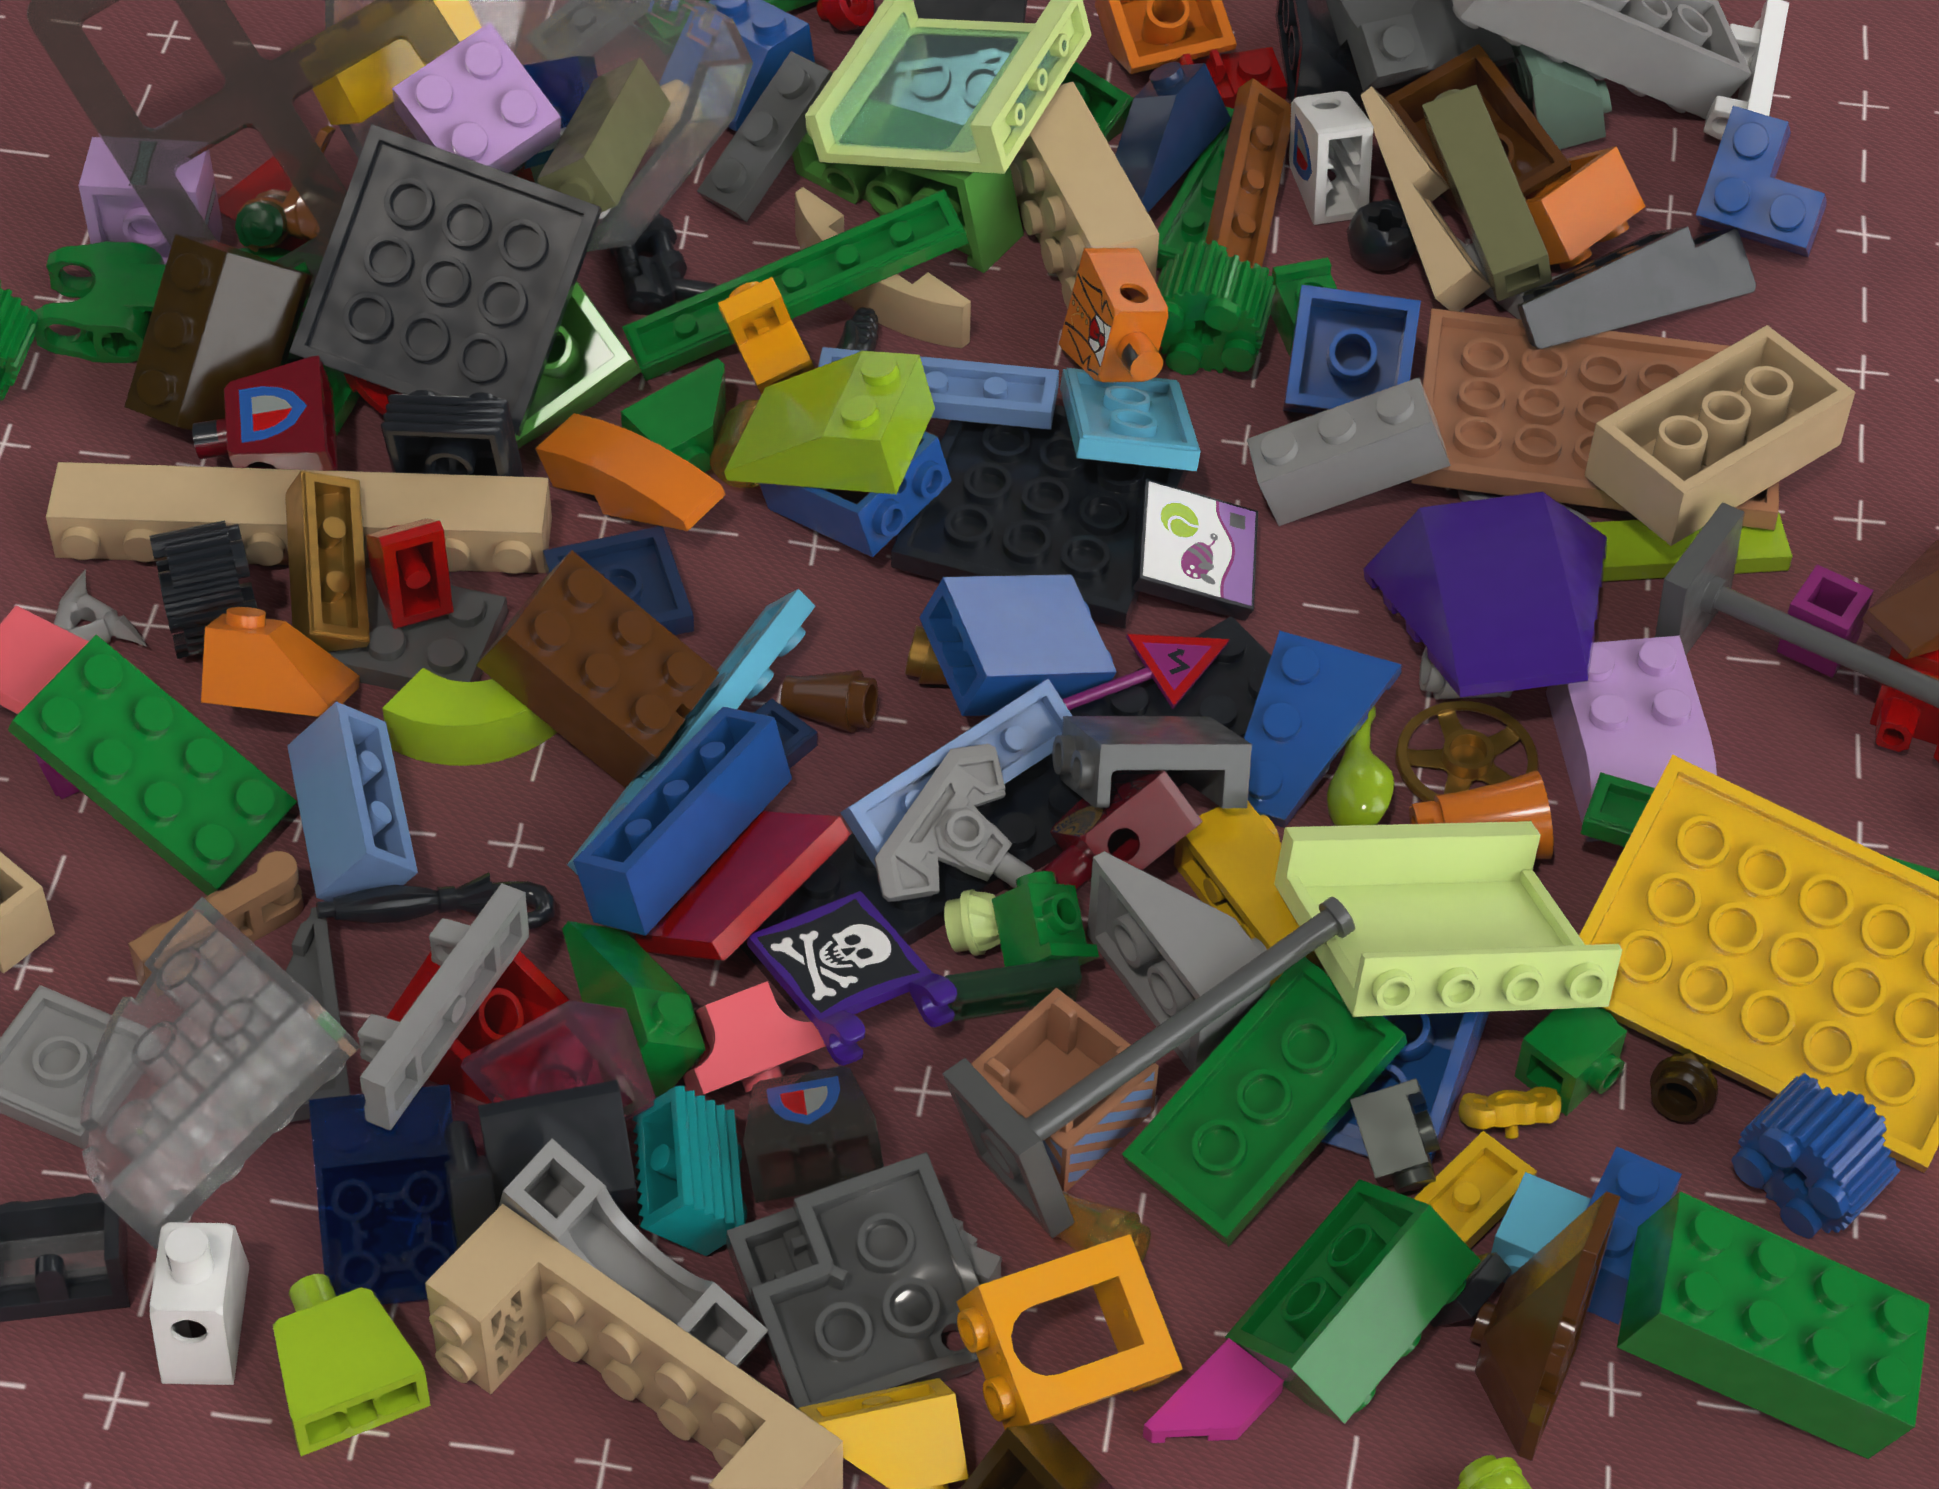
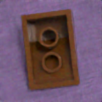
M1480 44L1385 97L1447 184V179L1427 133L1422 105L1433 101L1438 95L1448 90H1463L1473 85H1477L1524 198L1571 171L1570 162ZM1449 188L1440 197L1461 215L1452 191Z

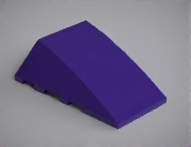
M1543 491L1420 507L1363 568L1366 582L1372 589L1379 587L1383 594V603L1391 613H1400L1406 620L1407 633L1416 643L1423 642L1427 646L1428 659L1460 698L1588 681L1595 636L1594 622L1597 619L1599 609V587H1602L1603 559L1606 558L1607 537Z

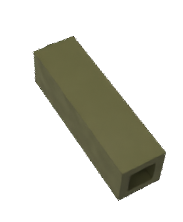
M641 57L593 80L539 174L537 181L540 185L600 206L602 209L601 213L618 205L671 105V102Z
M1477 85L1463 90H1448L1438 95L1433 101L1423 104L1428 136L1497 302L1552 282L1548 252Z

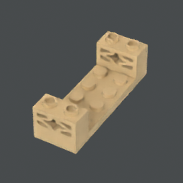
M504 1204L425 1282L430 1310L429 1320L433 1328L436 1346L435 1357L440 1366L452 1378L461 1383H467L471 1380L489 1394H492L547 1336L551 1345L563 1357L573 1362H578L582 1359L599 1371L605 1383L618 1396L628 1401H633L637 1398L657 1412L661 1423L673 1435L682 1440H689L692 1437L712 1451L714 1458L723 1469L709 1483V1489H843V1440Z

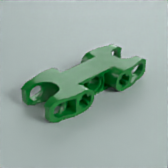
M109 241L88 245L65 246L50 253L46 268L50 277L51 289L63 296L80 299L73 302L48 303L35 310L39 316L35 335L37 345L55 354L77 357L91 362L131 363L137 361L166 266L162 256L154 248L145 244ZM248 247L240 248V250L316 277L323 260L319 256L296 253L282 248H260L257 252ZM69 265L80 266L87 269L92 276L76 277L64 271L63 267ZM309 286L303 308L307 305L313 286ZM301 312L296 332L298 330L304 312ZM60 324L76 327L81 331L75 335L65 336L54 332L49 326ZM289 352L286 364L305 358Z

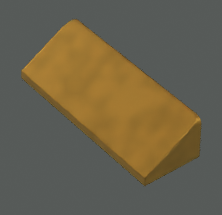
M300 471L287 489L285 496L292 626L327 652L367 647L370 643L360 480Z

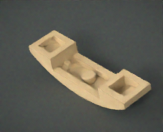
M804 187L795 192V233L801 250L844 232V215ZM929 272L913 284L900 275L895 274L841 298L856 310L860 307L872 308L878 316V323L904 335L925 342L955 348H963L970 343L971 301Z

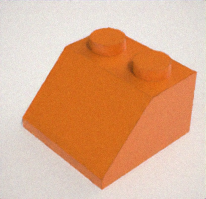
M1222 0L1095 1V8L1110 53L1130 74L1155 69L1170 62H1179L1183 54L1190 53L1192 59L1209 56L1212 49H1218L1219 53L1234 50L1237 46Z
M1617 146L1567 158L1571 164L1570 172L1525 197L1548 252L1550 265L1559 263L1561 269H1568L1582 263L1592 255L1589 247L1596 242H1605L1624 233L1630 227L1627 220L1646 207Z

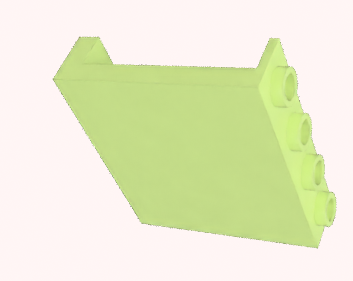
M1531 821L1285 827L1274 885L1299 927L1320 913L1319 904L1331 896L1343 904L1354 921L1355 930L1344 938L1335 935L1314 950L1353 1017L1609 1007L1623 949L1619 944H1584L1533 871L1541 834Z

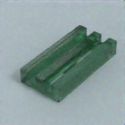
M1078 956L946 975L945 977L957 988V999L947 1005L954 1011L955 1018L953 1021L1032 1010L1055 988H1058L1073 1001H1076L1082 980Z

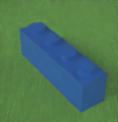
M722 707L573 860L594 923L646 936L792 780L775 717Z

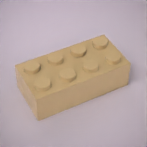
M1074 82L1061 84L1010 164L1016 199L1020 206L1023 226L1028 235L1035 234L1041 245V254L1045 268L1050 274L1056 273L1062 284L1064 302L1068 309L1084 248H1137L1155 280L1159 232Z
M1766 325L1597 422L1585 477L1672 546L1704 527L1722 502L1737 507L1839 446L1855 391Z

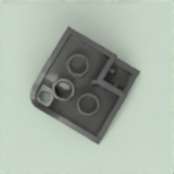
M1326 0L1340 47L1349 45L1363 92L1371 86L1374 89H1379L1400 83L1408 85L1480 44L1496 67L1507 65L1515 58L1511 44L1503 39L1501 35L1481 27L1473 29L1463 24L1453 12L1452 0Z
M927 1152L794 1199L792 1208L727 1230L726 1247L749 1309L753 1311L755 1318L768 1329L764 1338L791 1405L798 1410L799 1407L940 1378L945 1382L972 1372L980 1366L976 1352L971 1353L966 1347L958 1351L949 1350L941 1340V1337L948 1331L959 1332L957 1315L960 1310L956 1301L977 1287L979 1283Z

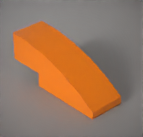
M573 413L535 448L553 487L594 495L604 515L688 531L726 495L720 483L663 446L625 428Z

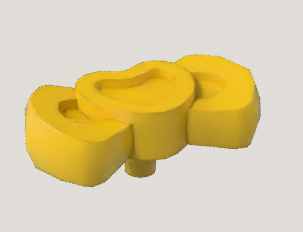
M1542 1086L1534 1087L1527 1092L1502 1090L1489 1096L1467 1093L1462 1096L1460 1101L1459 1118L1468 1127L1481 1130L1491 1127H1505V1137L1515 1139L1519 1137L1518 1125L1550 1124L1558 1120L1562 1102L1557 1090Z

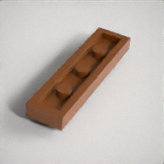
M1253 78L1238 88L1205 241L1207 244H1211L1212 240H1216L1219 245L1227 248L1226 251L1229 257L1238 255L1239 261L1244 262L1248 260L1251 262L1250 268H1253L1255 263L1261 267L1263 266L1291 129V104Z

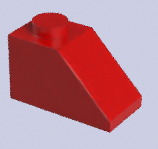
M425 518L366 535L372 578L393 629L454 612L445 535L440 520Z

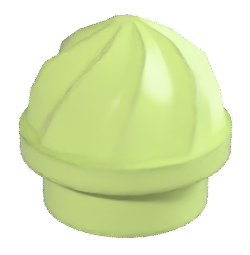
M971 889L963 891L958 899L946 901L944 908L945 927L950 945L955 952L969 950L974 956L984 955L987 950L1000 944L992 898H995L994 894L976 892Z

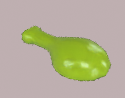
M1375 705L1369 711L1367 720L1355 736L1351 735L1345 743V753L1328 786V814L1335 826L1376 825L1388 809L1393 795V773L1370 749L1371 724L1376 716Z

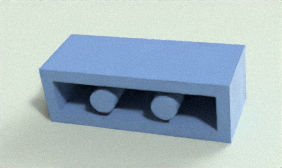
M335 702L287 745L316 898L324 901H332L334 897L365 889L404 885L418 873L387 724L383 720Z

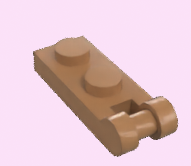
M274 851L266 854L260 859L256 873L225 890L211 893L200 904L166 923H158L150 927L142 936L128 943L137 981L150 999L159 996L298 917L304 909V899L298 884L299 872L295 858L283 851Z

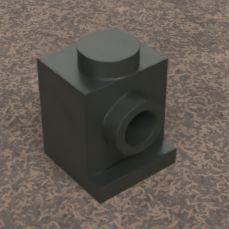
M1416 1078L1350 1099L1375 1179L1381 1187L1394 1185L1396 1193H1403L1422 1188L1436 1181L1428 1153L1440 1150L1441 1148L1428 1110L1418 1113L1414 1111L1413 1106L1426 1102L1422 1088Z

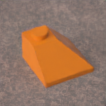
M251 607L229 608L226 610V614H221L205 627L201 703L319 717L335 702L343 704L359 688L360 676L286 621L265 619L266 612L261 609Z

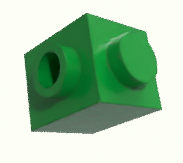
M1601 1007L1554 1009L1523 1038L1514 1077L1530 1089L1542 1086L1557 1090L1562 1102L1561 1113L1567 1116L1594 1090L1602 1094L1617 1080L1625 1065V1062L1620 1059L1627 1030L1620 1026L1607 1010Z

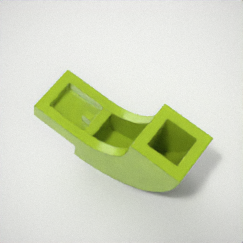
M422 668L382 708L392 750L407 757L432 764L469 766L498 762L527 752L557 733V731L493 679L477 682L454 681L440 677L425 668Z

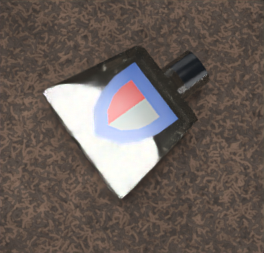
M800 1062L790 1066L785 1071L783 1077L760 1080L753 1085L743 1141L755 1203L809 1194L884 1167L875 1115L850 1068L838 1066L820 1070L812 1063Z

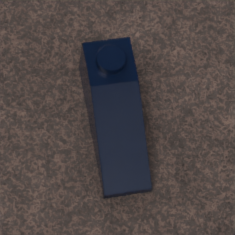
M1170 62L1164 64L1150 74V81L1133 99L1115 156L1147 212L1156 205L1231 120L1205 63L1180 65L1179 62Z

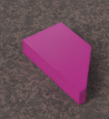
M1228 1338L1144 1424L1143 1437L1150 1443H1165L1166 1437L1207 1436L1208 1441L1237 1440L1282 1393L1284 1380Z

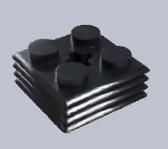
M416 390L410 394H391L388 396L389 404L385 406L387 413L383 414L384 422L381 423V429L393 473L524 477L509 404L504 398H497L485 392L474 393L469 397L438 396L427 390Z

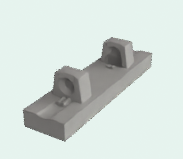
M501 883L471 926L442 918L429 935L432 962L441 967L406 1015L398 1022L371 1014L358 1031L360 1056L362 1059L370 1062L360 1076L362 1093L366 1099L364 1106L366 1121L391 1131L529 938L526 892Z

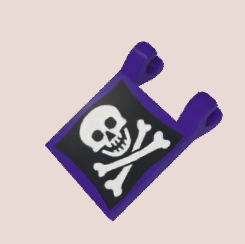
M861 891L752 933L747 938V946L818 1029L830 1056L838 1065L844 1066L863 1058V1049L856 1042L865 1037V1026L854 1014L910 992L920 1015L930 1027L944 1025L955 1018L954 1011L947 1005L957 999V988L948 978L933 973Z

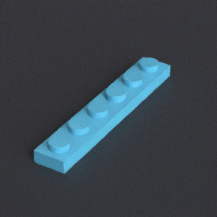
M799 589L767 605L717 669L719 674L693 710L684 718L685 721L658 758L629 783L567 865L576 874L577 871L573 860L722 707L738 709L745 698H753L770 682L774 676V672L769 668L777 656H785L802 640L806 631L801 625L815 608V605Z

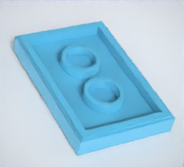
M1063 369L1060 391L1077 458L1197 471L1201 451L1180 384L1177 380L1152 378L1145 382L1095 381L1083 369Z

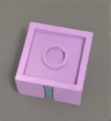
M92 137L78 185L91 244L105 241L145 244L154 248L162 256L164 264H166L175 234L220 241L223 226L208 143Z

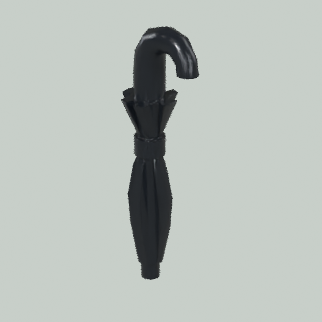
M488 872L457 888L454 886H443L433 890L426 887L390 885L365 889L334 897L332 901L316 902V912L318 919L334 917V920L365 923H399L429 915L437 910L438 913L456 912L459 909L479 915L495 891L503 883L526 892L527 906L535 909L527 912L529 929L543 926L553 919L556 902L543 885L530 881L490 882V873Z

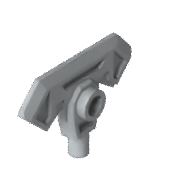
M982 744L950 749L878 852L874 861L882 897L888 902L938 894L940 891L938 860L985 881H988L991 875L994 874L1013 888L1017 887V878L1034 872V869L1008 853L1012 843L976 808L977 806L1004 798L1006 795L1000 763L994 746Z

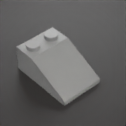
M1105 851L1093 857L1087 936L1093 944H1097L1098 951L1156 1027L1267 950L1259 939H1251L1235 918ZM1270 982L1173 1049L1192 1075L1270 988Z

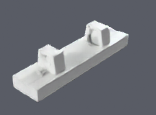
M1766 0L1762 8L1761 18L1755 23L1753 28L1730 24V28L1752 75L1740 86L1738 99L1716 96L1706 116L1704 133L1721 140L1733 105L1769 116L1789 2Z

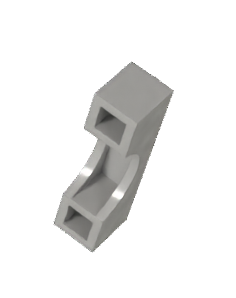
M553 1139L541 1149L503 1190L499 1207L504 1204L738 1368L767 1333L768 1329L715 1282L704 1280L690 1273L654 1246L618 1208L610 1196L607 1187Z

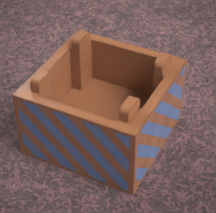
M1055 988L971 1064L1016 1113L1026 1119L1131 1044L1058 988ZM1153 1063L1043 1141L1063 1194L1073 1187L1154 1111L1159 1068L1156 1063Z

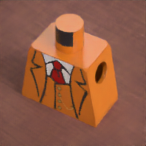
M1084 248L1059 345L1095 381L1145 382L1156 377L1163 367V358L1159 353V348L1168 320V306L1137 248Z

